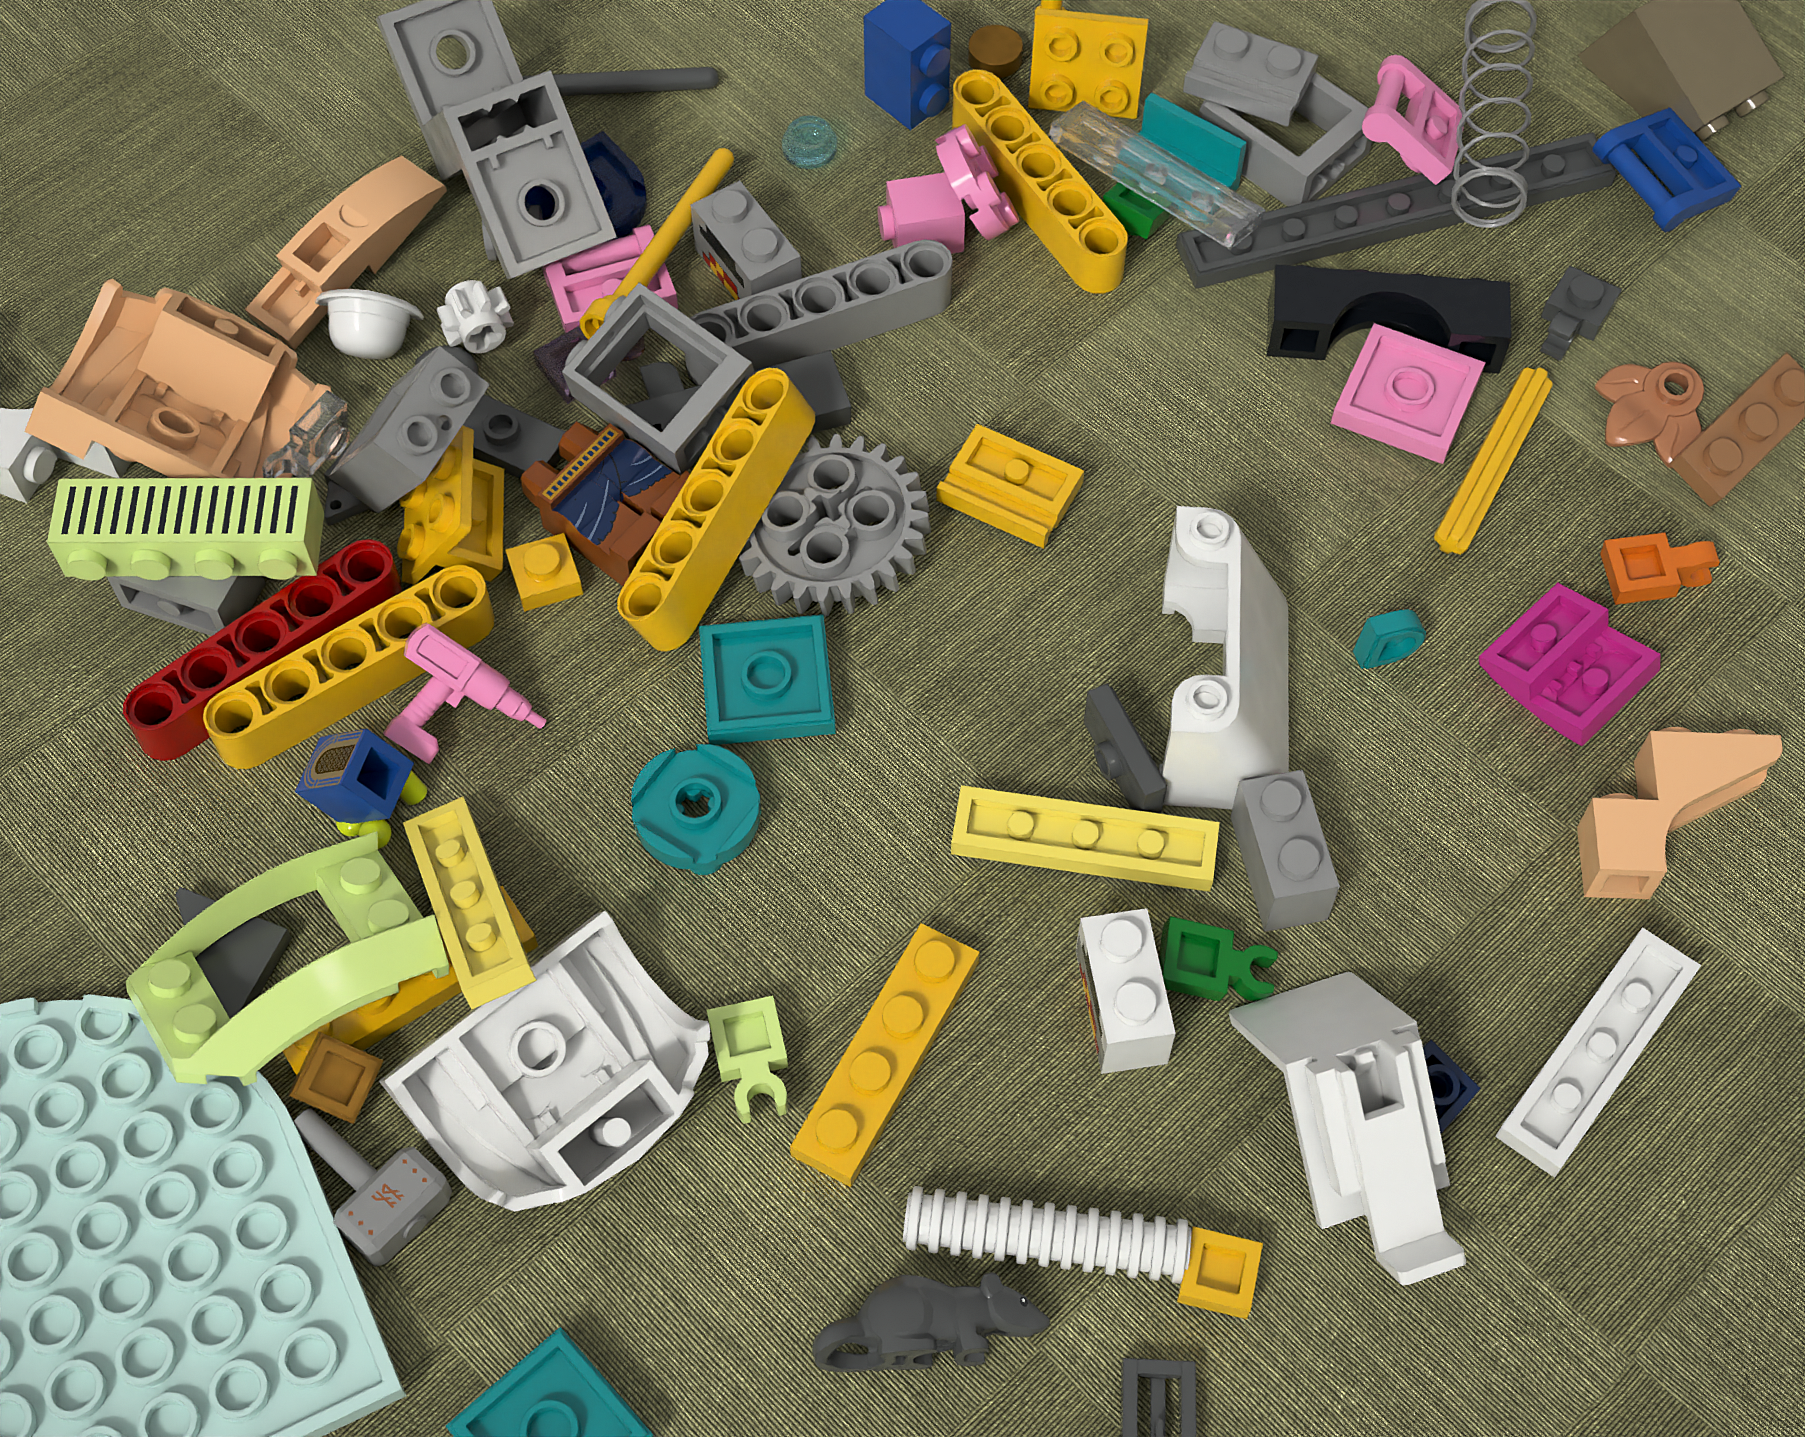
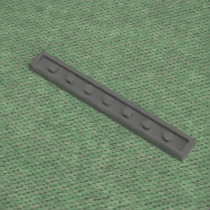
M1593 132L1529 148L1528 160L1521 167L1514 170L1522 175L1528 184L1526 207L1612 186L1617 172L1611 163L1603 164L1592 152V148L1598 141ZM1524 149L1477 160L1476 162L1487 167L1508 168L1517 164L1523 158ZM1469 162L1460 164L1459 176L1462 177L1469 171L1479 168ZM1454 166L1452 172L1437 185L1431 182L1424 174H1419L1178 233L1176 248L1195 289L1275 270V265L1291 266L1464 223L1455 214L1451 205L1452 188L1456 184L1453 176ZM1484 175L1473 178L1463 185L1470 195L1480 201L1491 204L1507 203L1515 200L1520 195L1516 185L1500 176ZM1461 191L1457 194V200L1461 209L1468 215L1478 219L1515 210L1520 203L1518 202L1510 207L1490 208L1480 206L1467 199Z

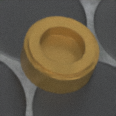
M988 25L976 30L969 39L968 61L973 70L991 72L998 78L1012 75L1019 69L1022 62V39L1013 29L1002 25Z

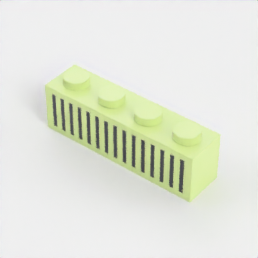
M312 478L59 479L47 544L65 577H76L83 580L92 581L112 576H138L147 580H161L168 576H202L212 580H223L231 576H266L271 579L285 580L294 576H317L325 513Z

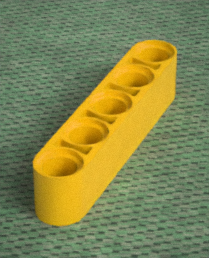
M970 70L962 73L953 83L952 129L966 124L978 146H985L999 173L998 176L993 178L995 185L1001 193L1005 192L1008 195L1015 210L1080 288L1090 293L1104 294L1113 291L1120 285L1124 274L1127 249V232L1124 226L997 76L985 70Z
M778 368L760 370L752 375L742 386L620 591L617 599V609L621 617L658 651L667 652L677 649L691 637L812 431L815 423L814 410L787 374Z
M454 565L445 568L216 694L204 708L203 721L221 759L228 766L236 769H251L259 766L427 672L404 656L405 644L408 638L399 639L402 635L412 633L414 629L426 622L466 649L483 640L489 635L494 626V613L483 576L476 569L466 565ZM462 603H470L469 605L462 608H454L456 605ZM354 663H361L356 668L350 670H343L348 665ZM305 694L302 698L298 700L288 701L291 697L295 695ZM249 725L243 731L231 733L237 727Z

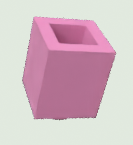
M945 172L886 181V205L878 206V222L883 241L892 240L893 246L896 248L927 239L945 245L951 254L964 252L965 212L962 201L957 197Z

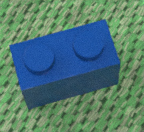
M885 0L863 16L865 96L911 131L928 117L938 115L949 102L951 22L921 0Z

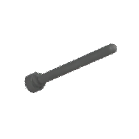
M712 67L553 74L561 96L711 89L719 81V75ZM535 75L522 76V77H523V80H525V79L530 78V77H533V76H535Z

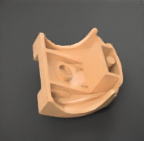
M112 278L103 284L85 327L58 377L49 388L44 386L40 391L24 432L83 460L94 442H97L109 448L117 457L129 462H139L166 475L168 478H291L328 404L332 392L330 386L319 383L317 385L295 368L298 360L295 351L277 338L235 314L186 293L166 287L159 290L154 298L125 291L123 286Z

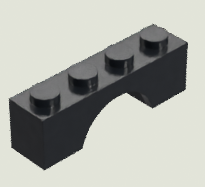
M1275 265L1268 299L1266 356L1325 360L1331 348L1341 338L1358 330L1372 328L1375 323L1483 361L1485 365L1482 373L1499 374L1511 341L1510 282L1490 281L1481 278L1463 279L1427 276L1424 274L1410 275L1370 272L1363 269L1343 270L1316 268L1307 265Z

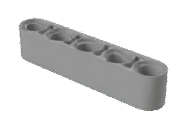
M919 240L699 312L691 316L690 319L751 361L755 371L821 352L832 351L940 314L950 305L952 297L953 259L951 252L945 245L934 240ZM685 353L688 377L694 384L702 385L713 372Z

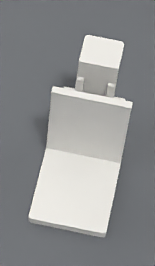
M1352 972L1338 974L1231 1009L1229 1016L1232 1026L1284 1073L1317 1225L1321 1229H1325L1365 1215L1369 1223L1376 1260L1401 1285H1410L1464 1266L1466 1264L1464 1249L1444 1230L1436 1192L1438 1189L1450 1186L1417 1022Z

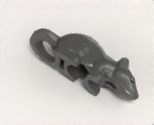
M992 1272L984 1274L978 1287H950L922 1276L900 1275L888 1279L877 1286L867 1297L855 1316L834 1321L824 1327L815 1336L812 1354L818 1368L831 1372L928 1369L933 1366V1353L953 1350L954 1361L957 1365L979 1366L985 1362L984 1352H989V1342L985 1337L994 1334L1007 1337H1030L1046 1329L1050 1324V1318L1023 1294L1002 1285L999 1276ZM845 1343H856L867 1346L869 1351L867 1354L841 1352L837 1348Z

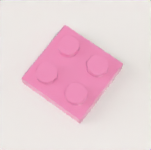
M1374 323L1335 406L1331 424L1443 464L1479 382L1485 362Z

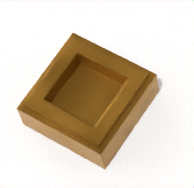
M318 1032L288 1096L354 1124L384 1060L322 1032Z

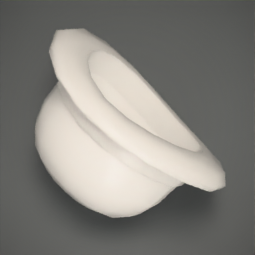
M329 290L322 292L315 300V304L328 306L329 336L334 346L344 354L364 359L383 360L393 356L403 344L410 318L416 320H423L424 318L422 312L407 301L369 290Z

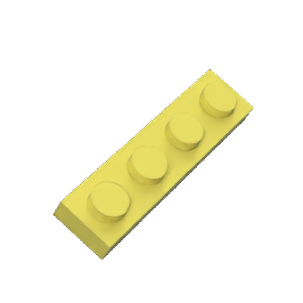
M961 785L951 841V854L1210 892L1214 878L1220 822Z
M460 797L403 822L461 990L471 1010L535 982L536 978L478 828L464 797Z

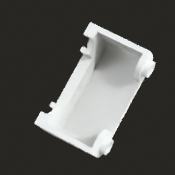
M1177 506L1163 583L1162 614H1174L1176 610L1184 615L1192 626V642L1223 644V676H1192L1182 681L1174 692L1171 704L1170 730L1163 764L1159 766V771L1167 784L1163 805L1232 810L1239 781L1289 772L1288 605L1286 597L1231 516L1221 510L1212 508Z

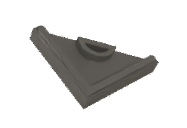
M179 887L175 894L184 926L216 902L213 899ZM255 916L222 936L195 957L230 1019L261 994L292 940L288 929Z

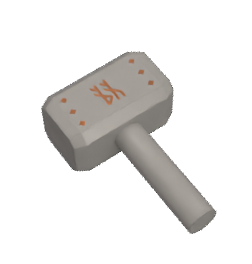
M310 1108L303 1111L294 1120L302 1140L356 1190L336 1211L333 1223L337 1226L344 1239L372 1266L377 1267L387 1264L449 1203L452 1189L447 1179L416 1148L411 1146L400 1149L377 1171L313 1109Z

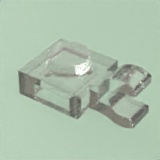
M327 390L289 429L290 441L279 451L270 454L266 458L262 467L263 478H276L282 473H292L296 475L294 478H311L327 459L329 461L335 460L343 452L350 438L347 402Z

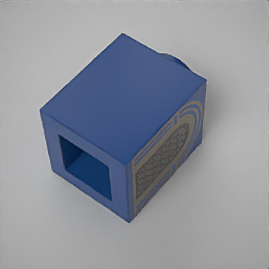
M367 728L322 736L317 742L295 793L337 822L354 824L389 819L414 762Z

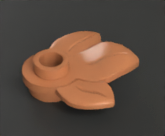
M1665 362L1655 366L1653 369L1634 364L1620 365L1606 372L1594 386L1601 396L1614 403L1606 419L1605 443L1607 446H1632L1648 443L1653 440L1659 458L1668 468H1672L1669 463L1702 432L1695 410L1703 399V381L1692 367L1684 363ZM1664 383H1676L1683 388L1684 393L1673 395L1666 390Z

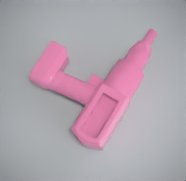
M426 622L414 629L409 635L405 644L404 656L432 674L433 677L408 706L391 720L383 734L430 764L439 752L438 741L436 737L422 729V727L445 701L456 708L465 695L488 710H492L495 707L508 717L521 722L525 719L539 729H542L547 720L531 710L532 705L529 701L509 687L510 680Z

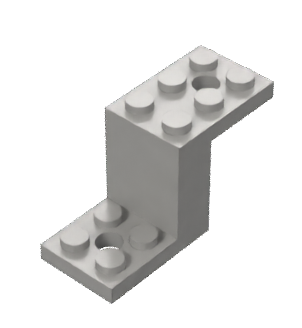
M422 0L376 18L441 180L444 181L464 173L507 280L617 237L551 70L523 80L492 0ZM453 38L462 43L467 54L466 62L462 68L449 69L440 63L436 54L437 44L440 40ZM532 187H543L554 197L555 210L547 220L535 219L526 210L525 196Z

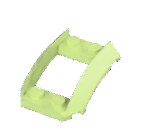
M376 831L289 860L229 892L203 910L159 947L127 978L126 988L128 995L176 1082L207 1084L206 1075L239 1077L243 1086L257 1082L256 1072L310 1032L363 1005L398 993V983L430 971L433 972L436 978L449 975V963L435 915L423 917L379 853L378 833ZM317 890L351 943L295 971L261 994L230 1019L195 957L222 936L251 918L293 898Z

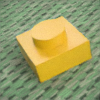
M564 533L505 550L524 612L583 595L581 581Z
M1193 1226L1191 1230L1188 1270H1184L1177 1303L1247 1319L1251 1311L1263 1243Z

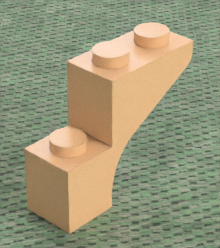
M1668 727L1659 731H1650L1634 760L1638 799L1625 793H1613L1601 798H1592L1577 826L1584 897L1650 899L1667 872L1665 856L1667 834L1759 789L1766 779L1768 768L1773 766L1782 754L1781 735H1761L1748 729H1734L1724 733L1692 732L1684 727Z

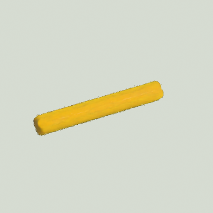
M1526 367L1520 371L1434 534V540L1440 544L1439 549L1446 554L1453 552L1461 555L1468 550L1553 386L1552 381L1547 377L1548 371L1538 367L1535 370Z

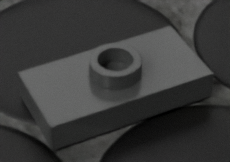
M483 394L463 426L474 430L473 458L503 468L504 472L521 479L522 474L535 461L543 460L555 468L562 458L558 444L566 431ZM448 420L443 423L441 429H449Z
M1107 683L1087 691L1084 724L1096 744L1094 745V755L1101 773L1108 781L1115 779L1131 810L1161 814L1167 784L1113 687H1110Z

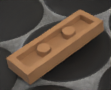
M1787 352L1784 353L1669 463L1709 507L1723 499L1805 418V370Z

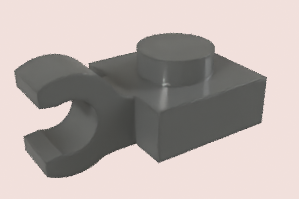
M1569 265L1544 306L1541 318L1550 321L1551 324L1547 330L1549 335L1541 346L1540 352L1561 361L1577 334L1594 341L1616 306L1622 289Z

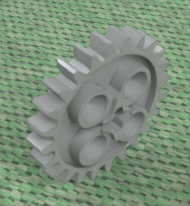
M834 434L829 448H821L814 436L809 437L808 452L798 453L738 555L740 556L739 559L746 576H753L759 593L771 589L776 605L781 606L793 596L797 611L800 614H803L809 608L812 601L819 602L824 616H829L833 603L842 601L847 612L851 614L855 610V598L861 595L872 605L878 604L876 588L883 585L887 589L897 592L899 584L896 572L914 575L916 568L913 555H924L927 552L924 535L931 533V525L927 513L930 510L926 491L921 489L918 473H908L905 457L901 455L889 460L887 446L884 443H881L868 453L864 436H858L850 448L843 447L840 434ZM834 486H841L837 489L828 490L829 488ZM882 521L877 525L867 526L871 522ZM796 522L791 526L781 527L786 523ZM828 558H837L829 563H819Z

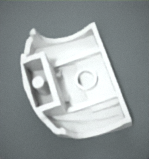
M606 910L592 916L531 965L536 978L535 982L475 1008L438 1038L432 1039L379 1080L418 1132L468 1189L481 1199L511 1211H520L564 1202L590 1191L638 1161L681 1116L694 1096V1086L709 1056L707 1042L710 1040V1027L708 1021L693 1018L668 998L637 961Z

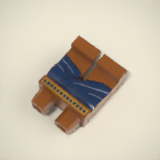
M576 421L562 435L558 444L560 456L569 463L559 472L543 460L535 461L521 476L523 494L539 508L544 529L553 535L564 533L569 546L621 586H624L636 566L635 561L645 551L691 473L686 470L681 476L655 460L641 445L632 440L624 439V433L610 423L599 433Z

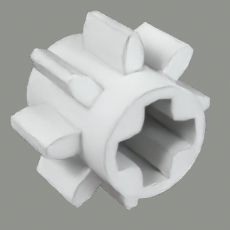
M467 280L456 284L445 296L446 305L437 307V313L442 322L440 326L449 346L453 347L463 342L465 348L472 353H485L495 349L505 339V328L514 325L509 313L511 308L502 288L498 286L488 292L486 286L481 281Z

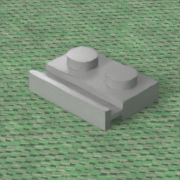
M1214 21L1194 58L1191 70H1188L1185 75L1183 92L1288 127L1292 114L1298 108L1316 71L1319 55Z

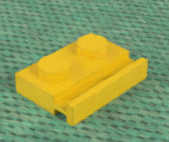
M976 424L950 465L947 477L938 484L936 488V501L1044 549L1052 530L1057 528L1081 488L1084 470L980 424Z

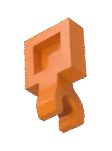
M1666 533L1604 540L1600 552L1615 605L1673 598L1677 596L1681 585L1699 587L1710 584L1713 579L1709 568L1717 567L1720 563L1712 541H1700L1686 546L1670 548Z

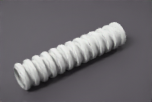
M914 1186L912 1192L908 1193L903 1242H906L907 1250L914 1251L917 1248V1244L928 1245V1252L938 1253L939 1246L950 1248V1255L959 1256L961 1249L972 1250V1257L978 1259L982 1258L983 1252L994 1253V1260L1002 1262L1005 1259V1255L1016 1256L1018 1264H1026L1027 1257L1038 1259V1265L1042 1267H1048L1049 1260L1060 1261L1061 1269L1070 1270L1071 1264L1076 1263L1082 1264L1083 1272L1090 1273L1093 1272L1094 1266L1104 1267L1106 1275H1115L1116 1269L1126 1270L1127 1277L1137 1278L1139 1271L1148 1272L1149 1279L1159 1281L1161 1274L1171 1275L1172 1283L1181 1284L1184 1270H1188L1191 1227H1188L1186 1219L1180 1218L1177 1219L1176 1225L1166 1224L1164 1216H1155L1154 1222L1144 1221L1143 1214L1133 1213L1132 1220L1122 1219L1121 1212L1115 1210L1111 1211L1110 1217L1099 1216L1098 1208L1090 1207L1088 1214L1077 1213V1206L1067 1205L1065 1212L1055 1210V1204L1051 1202H1046L1044 1209L1033 1208L1032 1200L1024 1199L1022 1206L1011 1205L1010 1197H1001L1000 1203L989 1202V1195L980 1194L978 1201L968 1200L967 1192L958 1191L956 1198L945 1197L944 1189H936L934 1195L923 1194V1187Z

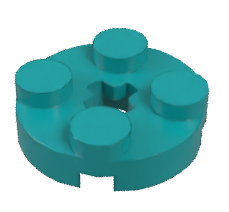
M696 744L697 750H685L677 754L675 748L660 753L650 760L640 771L634 782L631 796L634 830L646 851L660 862L678 869H690L698 875H709L718 871L723 863L731 861L741 854L755 837L760 825V794L750 767L733 752L712 744ZM702 796L709 798L707 804L709 813L702 817L697 816L696 818L685 816L686 813L685 808L681 804L682 801L688 799L696 802Z

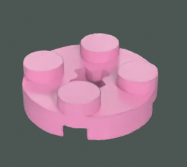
M966 124L958 128L955 127L935 139L939 144L936 146L940 162L959 200L964 198L972 210L978 208L979 211L969 217L986 240L990 241L1008 231L1009 227L1020 222L1019 216L1008 195L1005 192L999 193L993 181V178L999 175L993 159L984 145L978 146Z

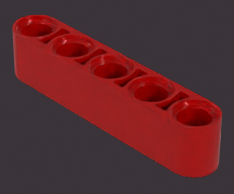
M371 539L358 540L349 544L319 564L317 576H301L138 684L127 694L123 703V714L143 752L152 759L160 761L174 760L185 755L210 738L203 721V714L207 703L216 694L403 592V586L389 548L383 543ZM377 577L376 579H374V580H372V581L364 582L365 580H367V579H369V578ZM326 611V612H325L324 614H322V615L312 617L314 614H317V613H319V612ZM274 646L272 649L266 652H260L262 649L266 647ZM222 681L219 685H216L212 688H207L210 684L214 682ZM168 717L165 721L152 725L156 720Z

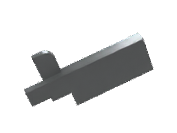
M831 350L766 367L778 368L784 371L815 412V423L809 435L851 424V404ZM656 362L639 367L649 399L625 406L662 432L701 385L684 389L679 373L672 364ZM766 368L755 370L754 373Z

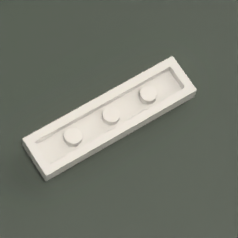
M1642 927L1495 1137L1555 1178L1701 965Z

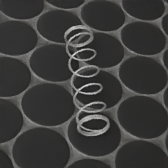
M1478 0L1472 4L1466 14L1464 42L1467 51L1462 59L1461 69L1465 84L1459 96V108L1462 118L1457 126L1456 142L1460 152L1454 161L1453 176L1456 184L1452 188L1451 205L1459 218L1465 223L1476 227L1495 228L1507 225L1517 219L1526 208L1528 184L1522 175L1514 171L1528 160L1530 151L1526 141L1517 136V134L1524 132L1529 126L1532 115L1528 106L1519 101L1526 98L1533 87V78L1530 72L1523 68V66L1527 65L1534 57L1535 45L1531 38L1536 30L1537 16L1533 6L1526 0ZM1511 1L1519 4L1528 12L1531 24L1526 34L1516 30L1504 29L1492 31L1478 38L1474 35L1471 28L1475 17L1486 7L1497 2ZM1506 33L1521 37L1517 42L1505 46L1490 45L1482 42L1494 35ZM1526 43L1530 47L1529 55L1519 64L1507 62L1489 64L1480 59L1473 51L1477 47L1489 53H1508L1518 50ZM1471 55L1477 63L1485 67L1468 77L1467 64ZM1490 69L1503 72L1519 70L1528 80L1527 89L1515 98H1488L1478 92L1471 82L1481 73ZM1469 88L1475 96L1484 101L1475 104L1466 112L1464 106L1465 93ZM1488 103L1501 105L1515 103L1526 114L1525 123L1518 130L1511 133L1487 132L1476 126L1469 116L1476 109ZM1465 122H1467L1473 130L1483 135L1472 139L1464 146L1462 142V129ZM1489 137L1513 138L1524 149L1523 158L1517 164L1508 168L1483 166L1473 160L1466 151L1475 143ZM1464 156L1470 164L1479 169L1471 170L1460 177V162ZM1484 175L1500 176L1516 185L1520 195L1515 200L1507 203L1491 204L1480 201L1470 195L1463 185L1473 178ZM1461 191L1467 199L1480 206L1490 208H1504L1518 202L1520 203L1515 211L1505 217L1485 220L1470 216L1461 209L1457 200V194Z

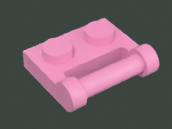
M1400 55L1388 56L1382 61L1378 71L1377 80L1380 87L1374 105L1365 113L1362 124L1363 133L1373 142L1387 141L1400 153L1402 160L1412 171L1424 174L1431 182L1437 185L1453 170L1458 151L1456 142L1457 126L1462 118L1459 105L1407 58ZM1401 92L1410 99L1405 117L1396 111Z
M649 224L633 228V235L603 242L542 266L546 283L550 288L567 339L583 335L579 322L588 307L595 299L612 295L650 243L654 233ZM664 262L647 288L678 309L677 294Z

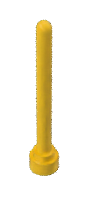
M719 148L712 154L612 295L595 299L588 307L579 322L581 331L588 340L604 323V317L608 308L620 296L627 297L639 282L645 287L649 285L692 224L690 204L713 194L732 167L734 156L729 149Z

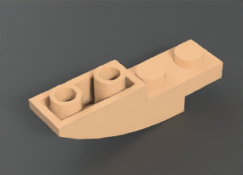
M402 155L368 173L320 210L276 255L282 267L245 308V311L253 321L295 350L328 313V306L315 304L316 298L325 291L348 289L365 269L376 274L447 192L445 185Z

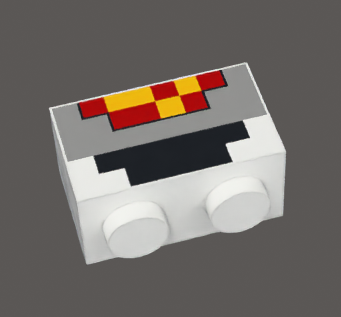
M1147 908L1081 918L1076 955L1101 1074L1168 1064L1176 1033Z

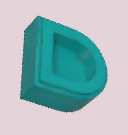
M1397 610L1369 617L1357 640L1353 653L1361 669L1393 663L1414 653L1423 644L1426 638V631L1417 613L1413 610Z

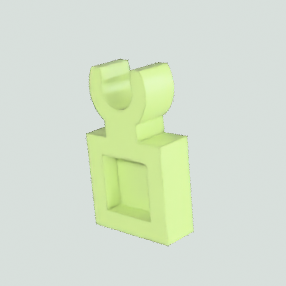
M768 996L707 1010L721 1082L741 1078L734 1093L736 1112L743 1124L751 1122L749 1102L752 1097L761 1093L768 1094L774 1099L778 1116L786 1115L788 1100L785 1085L779 1077L770 1073V1071L788 1068V1059L774 997Z

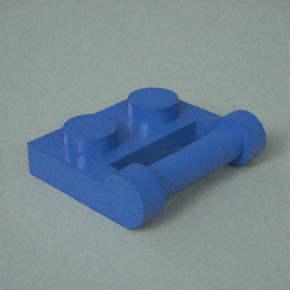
M1670 107L1608 131L1592 148V152L1603 164L1611 163L1655 212L1653 220L1663 232L1673 230L1685 219L1731 201L1741 188L1740 183ZM1631 149H1633V150L1638 154L1640 160H1639V159L1637 158V156L1631 151ZM1645 165H1647L1648 167H1650V169L1659 177V179H1660V180L1667 186V188L1673 193L1674 197L1671 196V194H1670V193L1663 187V185L1654 177V175L1646 168Z

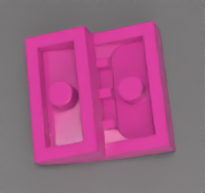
M1557 582L1479 656V665L1510 696L1541 721L1582 747L1660 671L1661 654L1609 627V609Z

